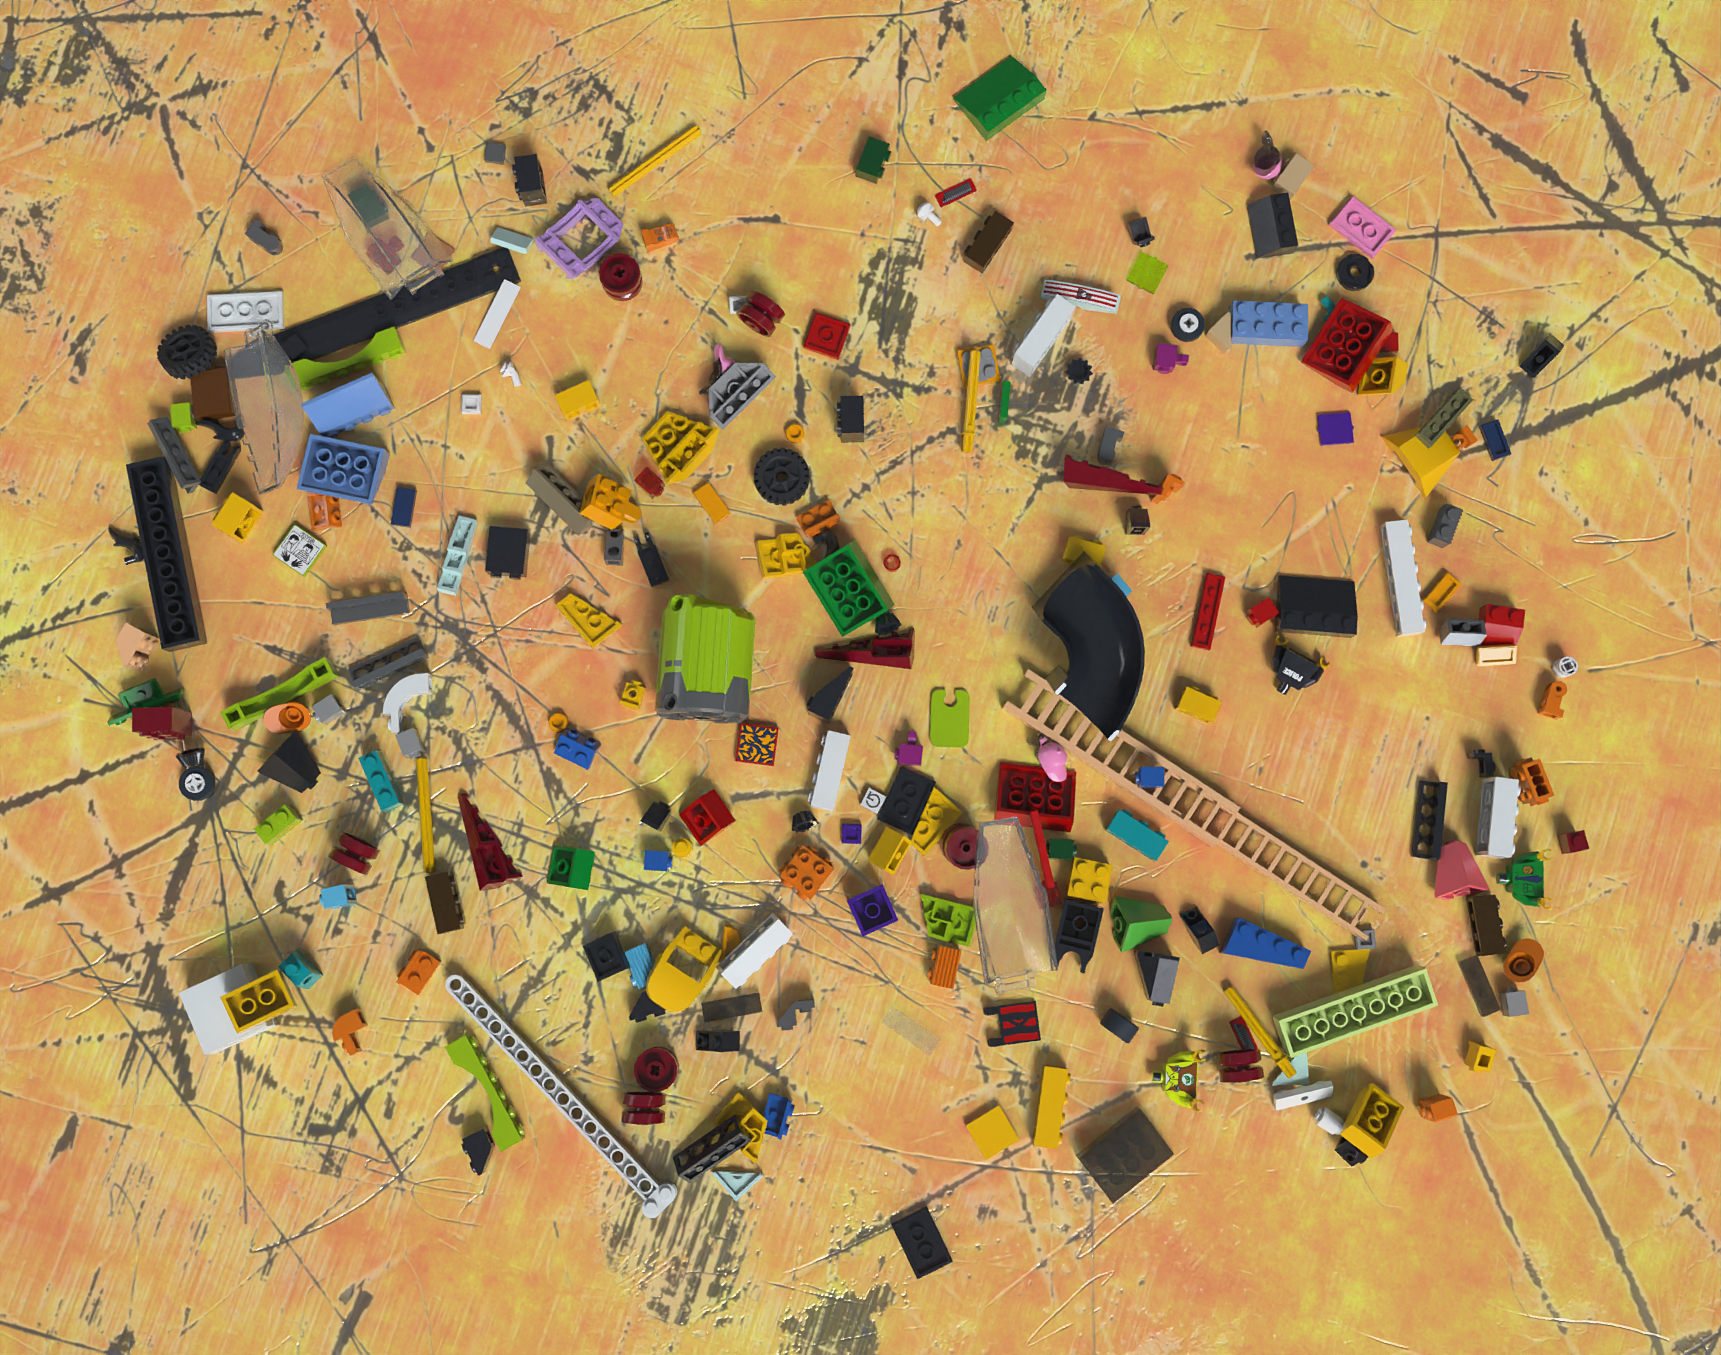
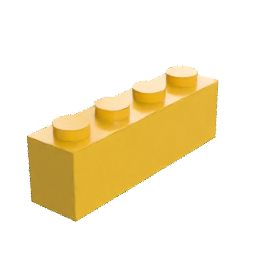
M1050 1065L1042 1066L1032 1139L1034 1146L1058 1149V1145L1062 1144L1063 1133H1060V1127L1065 1122V1113L1062 1112L1063 1105H1067L1068 1093H1065L1066 1085L1070 1084L1071 1073H1068L1067 1068Z

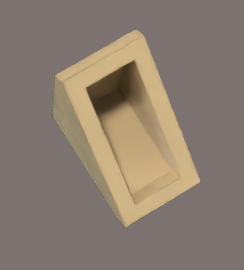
M1227 312L1206 334V337L1223 354H1228L1232 349L1231 312Z

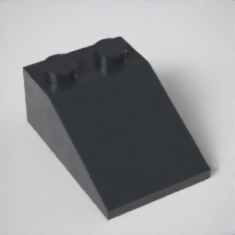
M850 666L819 690L814 697L811 696L806 705L808 715L830 724L853 676V667Z

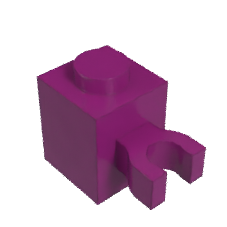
M1158 343L1155 349L1153 370L1158 371L1160 374H1169V372L1174 370L1175 364L1186 366L1189 361V355L1176 354L1177 345Z
M909 731L907 744H900L899 748H895L894 760H898V765L921 767L923 746L915 745L916 732Z

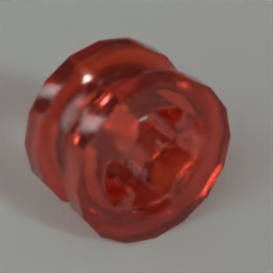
M889 554L885 557L884 567L887 571L895 572L900 568L901 561L897 555ZM892 558L896 559L897 566L890 568L887 561L889 559L892 561Z

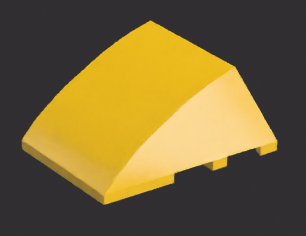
M666 411L641 439L666 483L670 485L686 480L711 454L719 428L710 427L702 422H695Z
M1423 426L1382 436L1381 438L1390 451H1395L1416 482L1414 484L1424 498L1428 496L1460 454V450L1457 449V446L1446 431L1429 449L1415 437Z

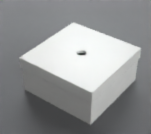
M252 962L236 966L179 992L204 1055H213L278 1025L274 1017L252 1029L237 1034L220 998L258 979Z

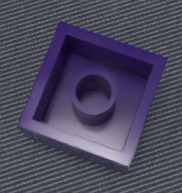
M883 884L847 900L862 937L898 921Z

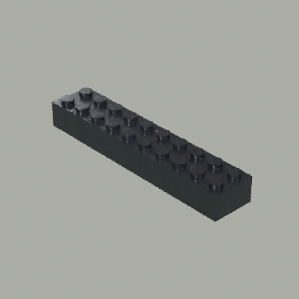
M164 456L126 464L161 649L173 652L207 644L175 476Z

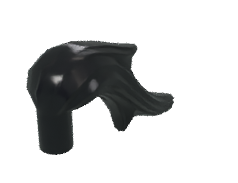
M218 419L216 421L199 420L195 423L196 425L213 430L216 433L213 438L218 440L235 442L240 441L245 435L243 419H236V427L233 428L222 426Z
M108 527L109 534L115 541L113 546L126 547L133 552L132 556L124 558L126 565L136 562L140 563L144 560L141 542L135 535L132 538H126Z
M824 530L812 538L815 544L823 540L826 542L827 552L824 558L840 549L837 536L830 530Z

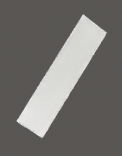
M504 279L473 340L474 342L488 349L491 348L521 287Z

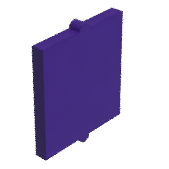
M1350 412L1317 415V432L1320 437V446L1354 443V426L1352 425Z

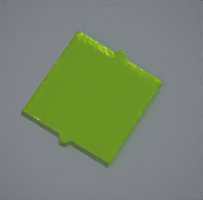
M1141 252L1126 281L1138 286V289H1144L1154 295L1168 265L1157 260V257L1153 258Z

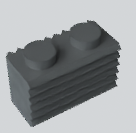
M1447 503L1440 507L1427 542L1440 548L1451 544L1452 537H1454L1456 527L1461 519L1460 516L1464 512L1463 509Z
M1448 618L1439 629L1442 645L1479 646L1487 635L1485 623L1479 619L1476 621L1475 619L1465 620L1463 618L1461 620L1456 618L1454 620L1453 618Z

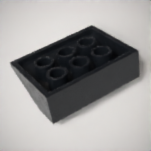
M1278 576L1276 608L1279 613L1276 615L1275 632L1352 638L1357 635L1358 613L1355 581Z

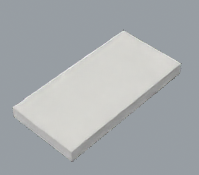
M283 291L207 295V331L209 333L285 329Z

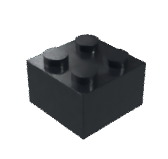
M537 154L514 157L515 164H512L514 176H516L515 190L519 200H523L525 207L547 204L543 169Z
M840 396V402H837V419H841V421H837V435L841 437V443L864 442L863 396Z

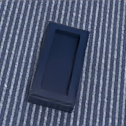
M1499 419L1479 426L1492 461L1511 455Z
M397 487L391 525L411 528L417 495L416 490Z

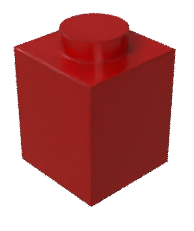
M1268 597L1246 613L1249 623L1257 628L1276 616L1279 611Z

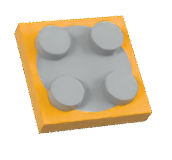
M994 345L957 351L963 388H967L971 350L981 352L978 386L1001 381Z

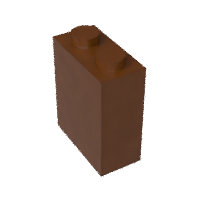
M216 366L215 369L207 370L204 373L200 371V375L197 377L193 374L190 382L194 418L211 421L238 416L233 371L226 366Z

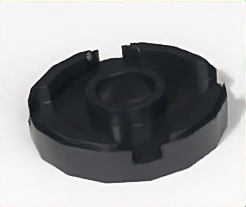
M1350 254L1343 258L1336 269V278L1339 284L1349 291L1365 289L1374 277V267L1368 261L1369 259L1360 254ZM1351 269L1359 270L1360 275L1357 277L1353 276Z

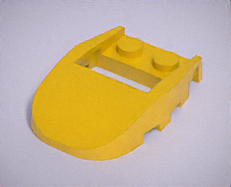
M683 926L675 938H672L662 952L658 954L645 984L649 998L669 1012L684 1011L695 1001L711 979L722 953L721 949L716 948L686 926ZM676 946L709 967L699 983L667 962Z

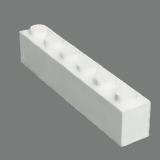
M1408 520L1385 522L1380 528L1396 636L1419 635L1425 632L1426 620L1422 616L1424 606L1419 596L1421 585L1419 580H1417L1418 565L1414 562L1413 556L1415 554V546L1411 543L1412 527L1409 525Z

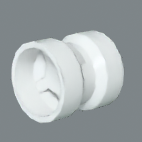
M1569 656L1556 660L1552 665L1553 673L1560 678L1573 675L1578 670L1577 661Z

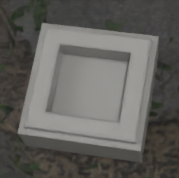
M1374 929L1360 930L1369 936L1367 941H1363L1354 935L1355 949L1376 948Z

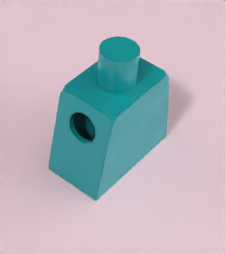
M296 949L278 966L295 986L304 989H310L323 976L299 949Z

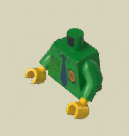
M1544 849L1541 853L1535 851L1519 855L1512 860L1511 865H1506V873L1497 872L1496 883L1506 884L1507 893H1512L1513 898L1523 905L1540 907L1541 905L1543 908L1551 910L1552 907L1545 906L1547 900H1553L1549 897L1544 898V863L1540 861V859L1544 861L1551 860L1552 858L1544 856L1546 851L1551 850Z

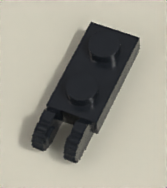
M224 441L202 475L199 486L217 494L235 460L238 458L241 447L236 445L229 456L226 457L225 454L230 449L231 442Z
M646 532L644 534L650 546L648 548L642 549L640 539L637 536L633 538L650 585L654 587L670 580L658 550L653 544L649 532Z

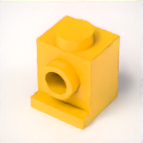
M634 680L631 683L626 682L619 704L623 707L640 711L646 693V688L642 687L643 683ZM631 691H636L635 697H630Z
M1469 1040L1468 1044L1470 1047L1464 1064L1469 1066V1070L1476 1073H1481V1070L1490 1072L1496 1049L1486 1044Z

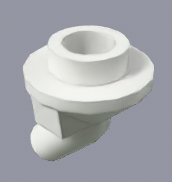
M930 202L922 203L918 207V218L924 221L928 218L936 226H939L942 222L932 212L935 208Z
M510 360L509 363L504 362L500 370L503 373L501 377L511 376L514 387L520 386L521 381L512 361Z

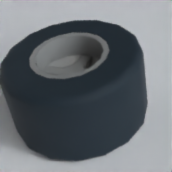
M1109 1008L1100 1021L1103 1027L1126 1043H1130L1139 1030L1138 1026L1112 1008Z

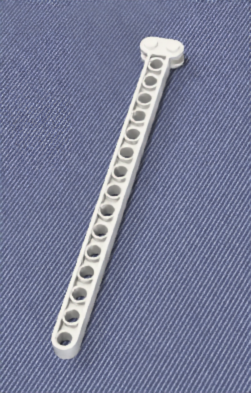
M459 974L448 977L445 986L452 997L643 1198V1214L648 1218L657 1217L677 1196L675 1184L668 1181L660 1184L466 977ZM455 979L461 982V987L458 990H455L452 986ZM468 993L474 995V1002L472 1004L466 1002V995ZM482 1007L488 1011L486 1018H482L479 1015V1010ZM495 1021L501 1024V1030L498 1033L492 1029ZM508 1036H512L515 1039L512 1047L506 1044ZM521 1050H525L528 1053L526 1061H522L519 1058ZM535 1064L540 1065L542 1068L540 1075L533 1073L532 1069ZM548 1079L555 1081V1088L552 1090L546 1086ZM561 1093L568 1095L569 1101L567 1104L560 1102L559 1097ZM577 1107L582 1110L581 1118L574 1117V1108ZM588 1122H593L596 1125L595 1132L591 1133L587 1130ZM605 1136L610 1140L608 1147H603L600 1144L601 1137ZM615 1151L622 1152L624 1156L622 1161L614 1159ZM628 1166L636 1167L637 1174L635 1176L628 1174ZM648 1180L651 1184V1189H642L641 1181Z

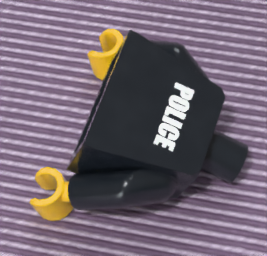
M1278 635L1275 639L1276 646L1272 655V670L1275 673V678L1281 681L1276 690L1286 695L1291 687L1300 690L1317 683L1324 673V669L1330 666V662H1327L1324 666L1322 664L1324 657L1316 662L1285 646L1288 642L1287 637L1284 643H1281L1279 641L1280 635Z

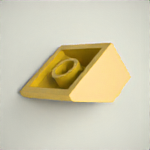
M1399 357L1375 358L1359 383L1358 395L1393 394L1405 383L1408 364Z

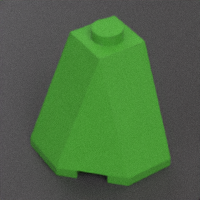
M1118 896L1113 899L1110 909L1111 919H1114L1116 929L1112 931L1113 939L1121 952L1130 950L1168 933L1172 923V916L1164 905Z

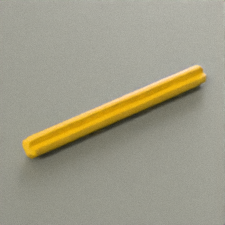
M694 125L608 188L611 195L617 196L700 136L701 130L699 127Z
M426 758L416 759L423 869L424 873L435 872L428 763Z

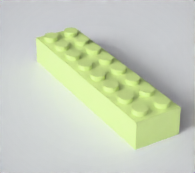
M1417 964L1272 1017L1284 1053L1292 1058L1438 1006L1427 969Z

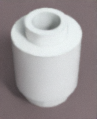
M1326 1107L1319 1109L1314 1116L1315 1124L1332 1135L1336 1134L1338 1136L1345 1123L1342 1117Z

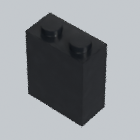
M490 526L485 572L492 578L509 576V579L521 580V577H526L531 532L528 529Z

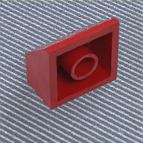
M1492 604L1480 607L1479 620L1484 621L1487 634L1480 645H1517L1524 628L1525 609Z
M715 789L699 797L679 814L700 846L707 843L736 821Z

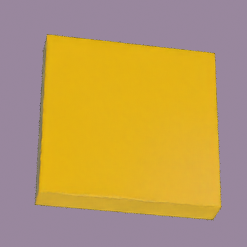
M999 1105L965 1125L985 1160L1019 1140Z

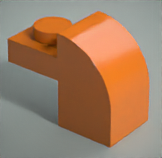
M360 1008L342 1015L333 1026L332 1035L334 1042L342 1039V1047L350 1056L362 1051L354 1033L368 1026Z

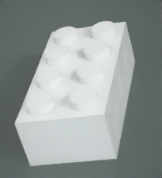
M1058 294L1054 299L1050 298L1045 305L1043 314L1041 312L1038 314L1033 327H1029L1024 334L1022 344L1018 343L1014 348L1011 356L1013 358L1011 365L1030 377L1071 320L1076 306Z
M1502 777L1483 779L1475 856L1496 859L1512 858L1515 852L1513 838L1517 832L1515 817L1519 811L1517 796L1520 795L1521 791L1519 780Z

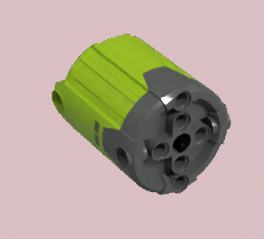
M692 594L673 595L669 599L667 607L662 612L655 711L660 717L684 721L685 719L713 721L716 724L741 723L749 717L756 618L751 612L740 607Z

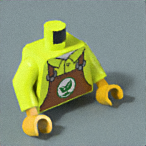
M1203 1049L1196 1052L1180 1051L1169 1057L1168 1062L1163 1063V1071L1152 1070L1151 1081L1153 1083H1162V1091L1166 1092L1170 1100L1179 1106L1192 1108L1195 1112L1203 1111L1197 1108V1103L1204 1104L1202 1100H1193L1197 1098L1198 1062L1206 1060L1199 1057V1053L1205 1052Z

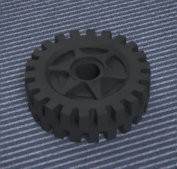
M185 325V329L180 326L178 327L179 331L172 330V335L167 334L165 336L166 340H161L162 345H158V361L166 372L176 379H185L186 377L191 379L193 374L196 377L199 376L200 371L203 373L207 371L205 367H211L212 364L210 362H214V356H217L216 343L203 327H198L197 325H192V327Z
M775 448L773 451H767L757 461L754 468V484L758 493L767 502L778 506L779 504L783 506L789 503L793 504L794 501L801 499V496H804L808 489L810 481L808 465L799 453L793 452L792 449ZM779 473L787 475V478L782 481L776 477Z

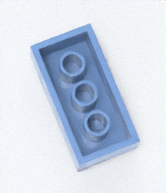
M1233 300L1229 306V312H1231V344L1303 347L1308 341V304Z

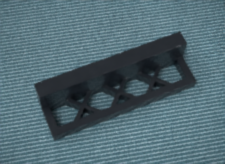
M1419 781L1411 857L1440 860L1447 782ZM1424 785L1434 787L1433 795L1429 798L1423 793ZM1426 803L1432 809L1428 817H1425L1421 812L1422 807ZM1423 823H1426L1430 828L1426 836H1423L1419 831ZM1422 842L1428 847L1427 855L1417 853L1418 845Z
M734 1114L676 1154L673 1160L678 1176L691 1183L752 1141L751 1135L742 1129L739 1117ZM734 1123L736 1129L727 1133L729 1126ZM717 1134H719L720 1136L718 1138V1141L714 1144H711L713 1138ZM704 1145L702 1152L696 1155L698 1148ZM689 1156L687 1162L681 1165L680 1160Z

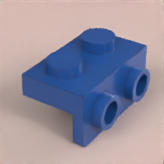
M567 727L559 737L554 754L588 770L601 743L592 737L579 733L576 729Z
M773 1093L769 1094L763 1115L768 1120L764 1134L778 1137L777 1139L780 1140L782 1135L787 1136L790 1125L786 1123L787 1117L792 1116L795 1107L794 1104H791V1098Z

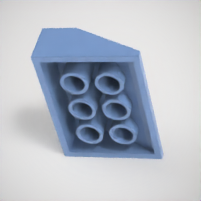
M373 373L301 404L318 432L323 437L335 438L342 431L353 430L356 428V425L369 423L374 417L387 415L392 409H395L386 388Z
M310 434L296 489L372 505L385 475L390 454L383 448Z

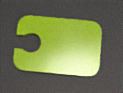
M935 690L931 696V744L935 747H965L969 740V694L963 690H955L957 703L953 707H948L944 703L946 690Z

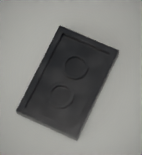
M901 766L877 819L913 835L936 782Z
M927 1206L891 1223L917 1280L953 1262Z

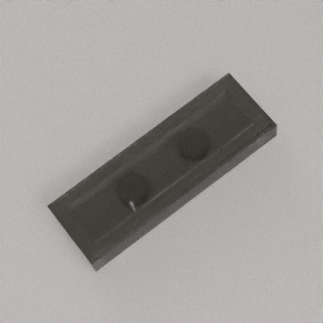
M1473 955L1459 961V967L1481 1017L1501 1010L1478 955Z
M759 992L701 1003L704 1023L763 1012Z

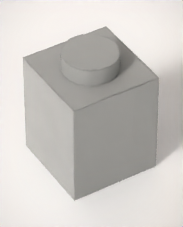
M333 694L312 706L314 718L317 722L326 725L346 713L337 696Z
M411 728L395 735L404 757L415 759L422 755L421 752L426 751L417 729Z
M1518 987L1505 988L1506 992H1499L1503 1016L1513 1017L1529 1014L1525 990H1518Z

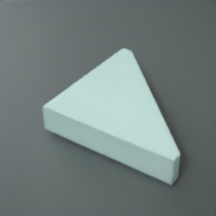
M1307 1052L1295 1056L1289 1061L1297 1071L1295 1075L1287 1078L1283 1071H1281L1274 1081L1271 1082L1272 1086L1309 1084Z
M712 1172L713 1176L735 1201L764 1176L762 1173Z

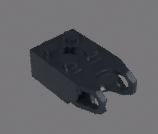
M1065 898L1054 944L1056 955L1054 966H1059V962L1065 953L1075 952L1081 959L1080 972L1085 973L1086 966L1093 957L1104 911L1103 907ZM1079 917H1082L1083 921L1086 922L1081 927H1077V923L1074 922Z

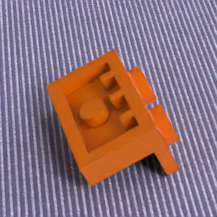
M1166 475L1159 483L1164 488L1162 494L1153 495L1151 502L1158 504L1161 501H1165L1171 492L1176 493L1185 482L1178 475Z
M312 492L307 493L311 529L313 531L329 527H342L339 498Z
M827 500L796 516V519L806 538L809 536L813 538L820 534L821 530L837 526L840 516L836 513L831 501Z
M423 949L414 950L408 958L409 964L406 968L403 967L397 974L398 980L396 981V983L402 984L417 995H420L441 964L440 960Z

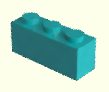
M375 750L359 757L358 759L381 811L389 812L404 805L383 753Z
M1125 809L1122 811L1117 810L1105 831L1153 862L1157 861L1169 842L1165 839L1166 835L1158 830L1152 831L1149 829L1150 825L1143 820L1138 822L1132 818L1133 814Z

